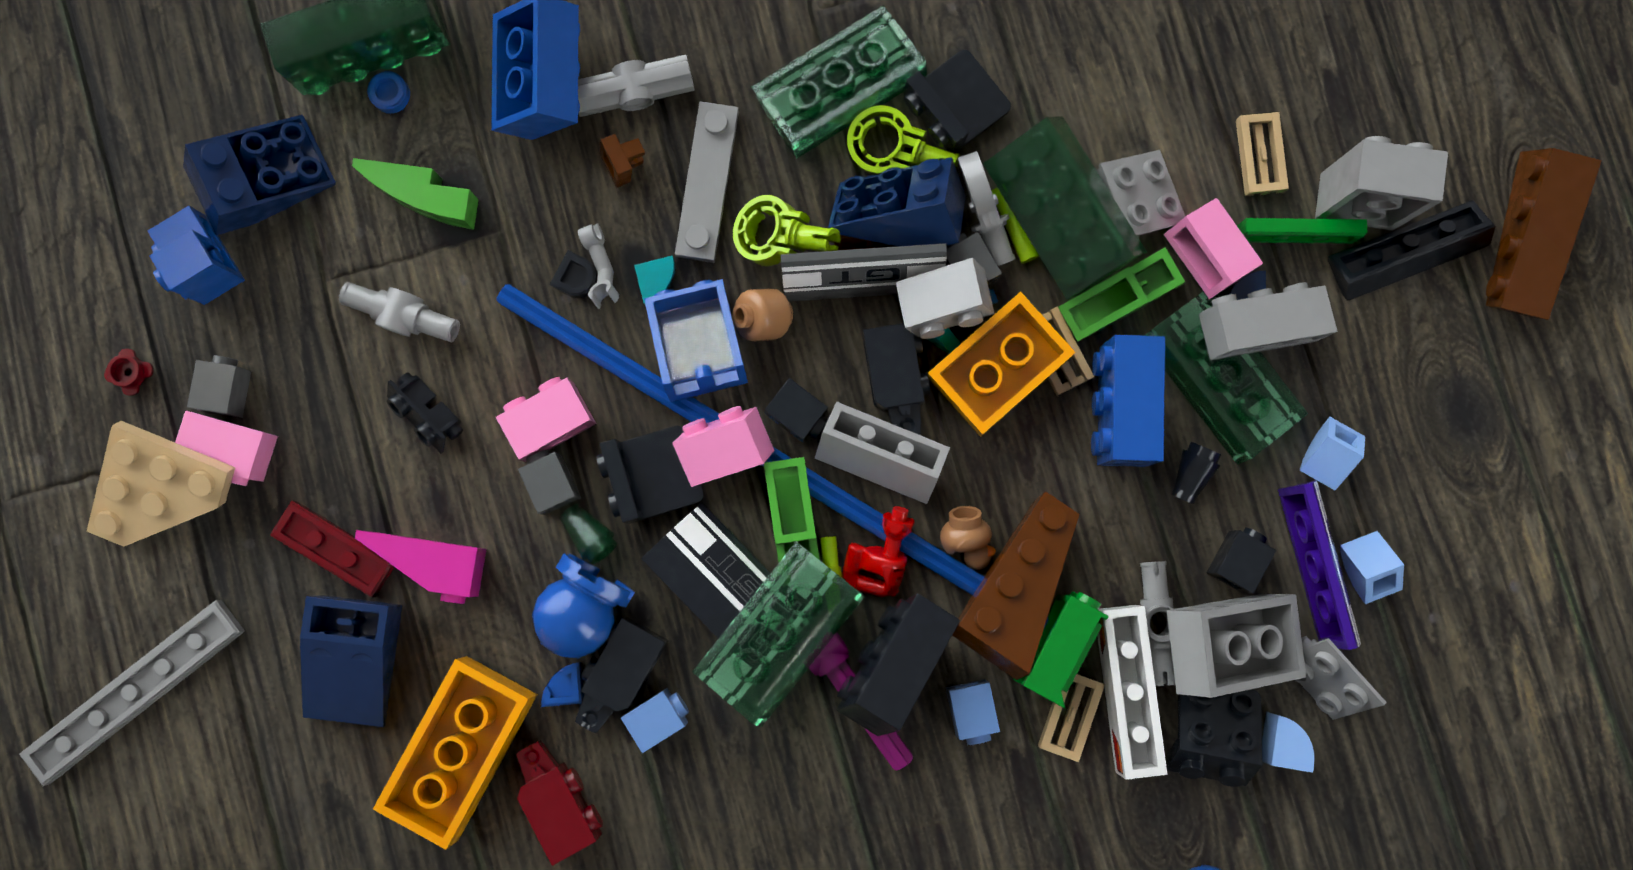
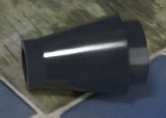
M1190 442L1188 449H1183L1176 483L1171 495L1194 504L1198 495L1221 466L1217 464L1221 454Z

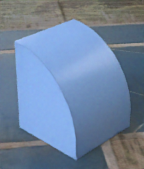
M1329 417L1308 447L1302 460L1300 471L1336 490L1363 459L1365 436Z
M1378 531L1340 545L1341 557L1347 575L1355 591L1365 604L1403 590L1404 564Z
M1266 712L1262 737V762L1271 766L1313 773L1314 750L1310 738L1303 728L1294 721Z

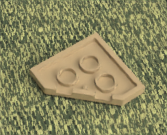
M119 421L111 427L87 532L125 547L217 509L226 503L235 467L126 422Z

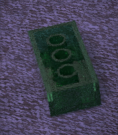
M328 0L260 24L274 69L302 95L322 94L329 89V86L343 81L356 82L362 80L369 72L381 68L385 70L394 69L401 66L404 60L416 56H432L437 54L442 47L451 45L435 0Z
M1063 116L1046 117L983 163L1066 300L1089 290L1147 253Z

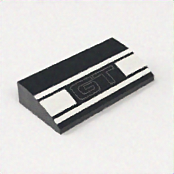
M703 503L690 512L641 558L724 645L727 644L777 581ZM782 584L730 648L732 653L752 667L749 670L752 674L804 609L801 605L780 632L775 629L783 617L769 606L776 600L789 611L797 601ZM810 613L807 614L777 654L814 618ZM757 622H763L771 630L760 644L755 639L762 630L756 632L749 641V645L753 649H758L772 630L778 635L758 660H752L739 649V645Z

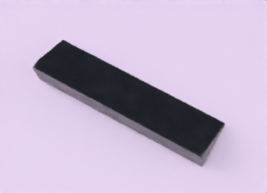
M1472 200L1328 256V262L1341 293L1348 301L1489 246L1496 226Z

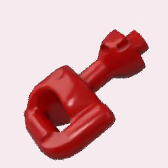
M894 506L892 513L886 512L883 514L882 528L886 534L884 547H865L858 543H850L848 545L843 567V578L850 588L879 597H894L898 594L907 565V556L900 551L901 543L911 533L915 523L913 518L908 517V509ZM861 569L881 575L885 581L866 577L858 573Z

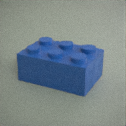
M522 0L493 14L492 131L534 140L578 123L580 111L578 100V76L580 73V63L578 61V37L580 35V24L578 22L579 5L564 0Z
M1114 335L1099 347V352H1094L1092 371L1094 376H1099L1098 392H1094L1092 396L1093 416H1098V432H1093L1091 438L1092 456H1097V465L1147 467L1163 462L1165 336Z

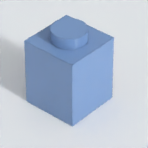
M980 680L946 687L956 737L959 740L966 739L967 745L991 741L990 734L998 733L1000 729L990 682Z
M668 688L626 713L621 717V720L640 751L644 753L685 727L688 723L685 715L689 713V710L677 692L671 695Z

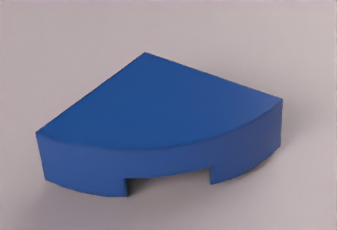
M581 662L567 665L552 676L543 691L541 707L582 704L584 693L581 692L583 688Z

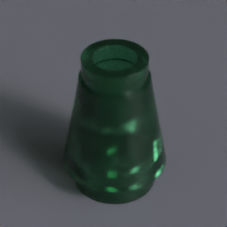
M579 504L572 505L560 516V521L564 524L583 560L588 559L592 564H597L616 548L617 542L613 539L614 532L585 509H582Z

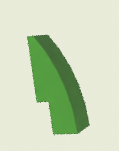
M353 158L352 166L381 192L402 206L427 218L448 225L474 230L479 199L470 189L442 186V178L432 168Z
M1165 247L1060 305L1058 308L1077 342L1181 287L1185 284V280Z
M804 457L764 463L780 575H782L802 548L808 551L782 585L788 584L811 554L820 560Z

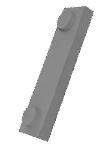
M699 102L675 249V256L678 258L715 263L739 115L738 107Z

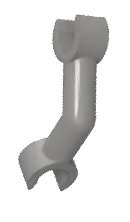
M599 224L588 225L578 230V236L582 245L589 250L598 273L597 283L591 287L588 296L597 309H600L601 301L609 295L613 302L616 303L619 299V293L613 286L614 271L603 245L605 239Z

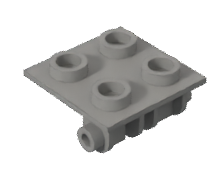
M1160 150L1099 164V169H1097L1099 176L1096 178V182L1099 183L1104 198L1108 197L1104 200L1105 205H1114V208L1109 210L1108 213L1109 216L1118 215V217L1113 219L1117 230L1116 235L1118 238L1122 237L1124 244L1137 240L1139 235L1173 227L1185 217Z
M1307 636L1302 637L1306 677L1296 679L1295 681L1305 688L1314 698L1317 706L1324 713L1328 714L1332 720L1380 707L1387 703L1329 638L1317 642L1315 639L1310 640Z

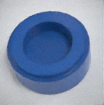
M380 72L368 84L367 94L369 100L378 110L384 113H397L404 109L409 102V86L395 72Z

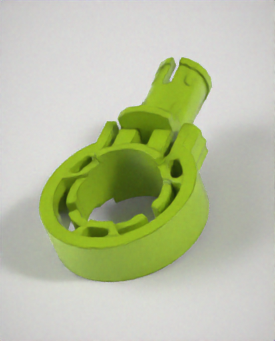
M879 105L865 109L855 117L848 130L847 146L852 159L863 171L872 175L880 174L889 168L897 167L902 169L910 167L895 161L915 166L928 159L942 160L952 157L957 167L958 157H960V154H954L926 144L922 140H925L927 131L913 127L902 112L890 106ZM880 115L891 116L893 120L880 117V122L883 125H891L898 131V145L885 158H874L867 154L865 157L870 162L876 164L875 166H870L859 158L855 144H859L863 155L867 153L864 148V139L868 130L877 125L873 117ZM897 122H902L904 127H899ZM906 134H907V135H910V136H913V137H916V138H919V139H915V138L906 136ZM908 147L913 149L912 153L909 154L903 152L904 148Z
M772 195L758 196L745 204L738 213L733 227V241L738 252L743 257L761 266H773L781 263V254L797 253L792 249L805 252L806 249L820 252L837 251L839 247L829 245V241L840 243L841 239L840 233L836 228L805 225L804 223L809 224L810 222L809 215L802 211H796L791 205ZM762 212L770 216L774 215L776 220L774 233L767 240V244L758 247L755 236L758 224L765 219V214ZM750 248L756 250L758 254L754 255Z

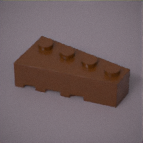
M1556 148L1520 152L1493 274L1486 287L1487 301L1485 306L1549 320L1602 160Z
M1046 491L1027 510L958 617L960 622L952 635L1016 680L1030 674L1080 515Z

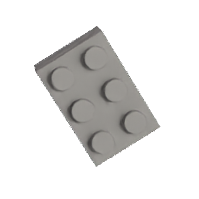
M1371 136L1363 139L1321 173L1315 219H1367V227L1395 230L1443 201L1448 152L1433 150L1431 144L1422 142L1407 145L1393 144L1390 138L1383 136Z
M1257 594L1166 610L1177 694L1212 698L1306 677L1296 594Z

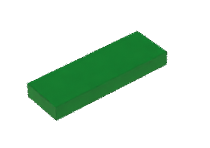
M1246 218L1237 225L1249 243L1352 244L1368 233L1367 219Z

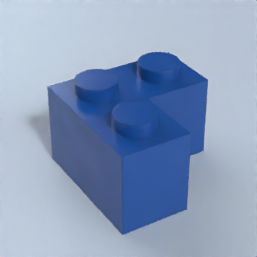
M187 206L148 230L155 243L151 246L153 254L149 255L157 268L153 271V274L158 283L167 292L173 291L180 294L184 299L189 298L206 305L245 281L219 236L215 234L207 216L193 207Z

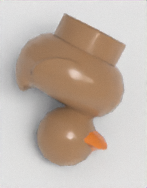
M960 506L953 508L949 512V521L945 523L940 532L941 544L947 553L964 552L965 564L973 570L986 568L991 561V556L996 553V549L988 545L992 538L990 526L982 519L980 509L972 506Z

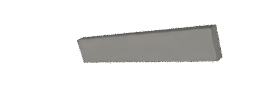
M215 600L19 753V755L42 786L53 783L239 637L245 630L222 600Z

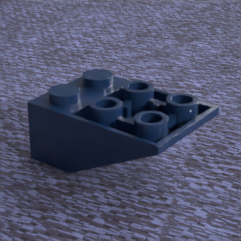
M303 114L185 144L183 167L216 235L259 223L336 184Z
M952 157L942 160L928 159L919 165L902 169L897 167L889 168L880 174L867 177L854 176L844 182H840L828 228L838 229L840 235L894 246L945 243L950 245L959 243L965 194Z
M325 595L306 596L300 634L303 718L385 727L403 605Z

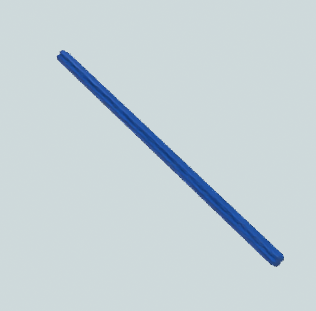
M506 284L499 292L497 302L690 422L705 418L706 423L719 419V413L693 397L670 402L661 377L510 284ZM774 448V452L766 462L792 458ZM806 467L810 496L883 541L886 540V534L882 528V513ZM912 532L902 540L901 552L973 596L984 576Z

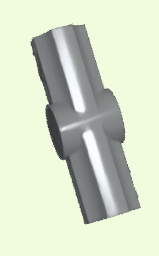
M687 55L647 64L641 60L625 61L615 65L612 68V72L578 79L580 117L617 108L624 111L641 110L654 104L656 99L695 91Z

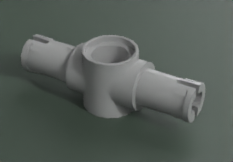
M346 282L339 294V302L342 305L370 314L371 319L376 321L375 325L406 337H410L411 333L415 335L424 333L452 343L460 329V322L458 320L430 310L426 304H423V299L393 287H389L388 291H373Z
M1167 561L1140 563L1144 599H1140V606H1145L1155 686H1164V684L1168 686L1175 685L1166 611L1174 609L1173 598H1169ZM1156 612H1161L1166 618V627L1160 634H1155L1150 628V619Z

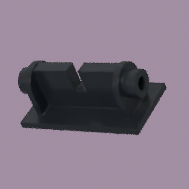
M409 372L405 373L397 381L399 387L392 380L388 381V399L386 400L388 406L399 418L406 417L415 426L414 432L427 447L433 445L441 454L444 452L446 437L448 436L451 440H454L463 432V428L460 426L461 420L442 401L431 410L428 409L427 405L436 399V395L417 375L412 376Z

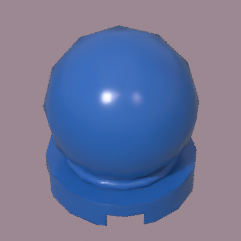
M564 553L556 565V568L563 573V579L549 584L539 595L532 613L535 632L542 646L555 655L579 659L596 652L609 638L615 621L613 607L617 605L627 607L635 591L618 579H616L615 583H612L602 577H597L600 568L575 555Z

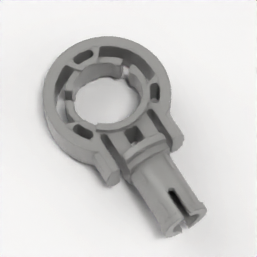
M975 151L958 157L959 166L971 199V203L968 204L971 212L976 213L979 224L971 227V231H976V233L978 232L982 235L986 247L998 266L1014 260L1015 255L1012 253L1004 228L1010 217L1009 214L1001 216L998 214L996 207L999 204L998 198L995 194H992L978 152Z

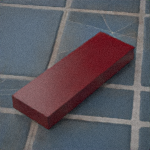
M297 501L290 502L270 536L370 597L378 595L394 569L393 565L359 542L353 535Z

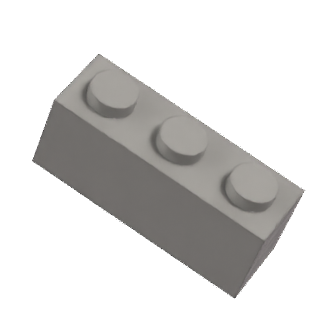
M1307 282L1285 287L1282 293L1273 294L1272 288L1254 291L1247 295L1248 298L1237 300L1236 294L1221 296L1212 300L1213 306L1198 314L1210 360L1316 342L1338 332L1326 286L1309 288Z
M836 402L822 432L815 459L927 504L950 447Z

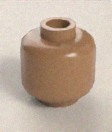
M749 289L742 292L737 298L732 312V319L737 331L746 340L754 342L776 340L783 337L788 331L793 320V309L786 296L777 289Z

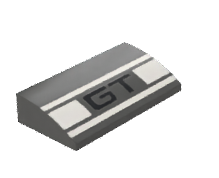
M946 243L781 254L784 295L789 302L897 295L896 282L946 266Z

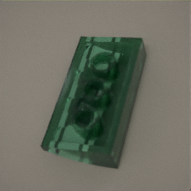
M882 5L751 87L769 119L797 159L850 126L855 117L865 109L884 105L903 93L906 80L917 71H920L925 78L927 76V66L924 57L885 6Z
M1203 291L1143 336H1165V371L1235 463L1239 465L1254 458L1304 418L1308 412L1261 352L1210 360L1198 314L1213 306L1212 300L1218 298V296L1216 295L1209 299Z
M795 542L692 672L753 725L762 727L865 596L799 543Z

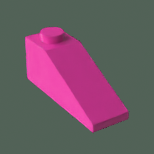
M356 530L355 539L427 591L441 593L440 601L465 604L466 597H479L487 549Z

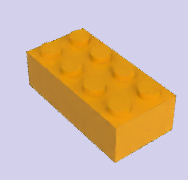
M468 656L455 659L373 810L443 849H448L460 839L538 694Z

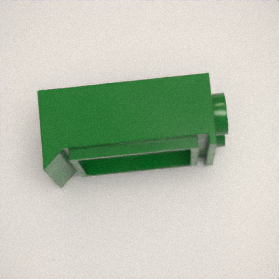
M1072 591L1070 595L1057 594L1050 607L1048 622L1043 629L1030 674L1018 680L1013 678V680L1065 708L1061 692H1068L1103 626L1098 623L1099 620H1107L1109 617L1099 611L1101 603L1081 592L1077 594Z

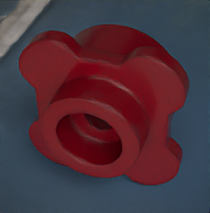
M127 348L122 349L118 356L110 360L104 372V377L107 382L120 386L123 394L134 396L139 393V386L145 378L153 375L154 368L151 363L143 362L137 358L134 350ZM128 369L132 370V374L130 376L126 375V371Z

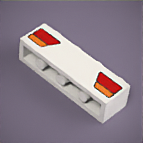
M1128 605L1099 609L1100 612L1109 616L1107 620H1099L1098 623L1103 626L1097 636L1105 684L1104 689L1115 772L1124 779L1168 775L1145 606Z

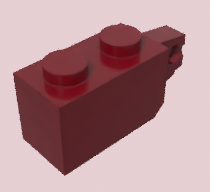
M541 740L519 751L516 755L526 784L520 787L517 800L553 866L596 842L602 835L600 828L603 826V822L593 804L588 806L580 792L584 789L582 780L573 767L568 769L565 762L558 764Z

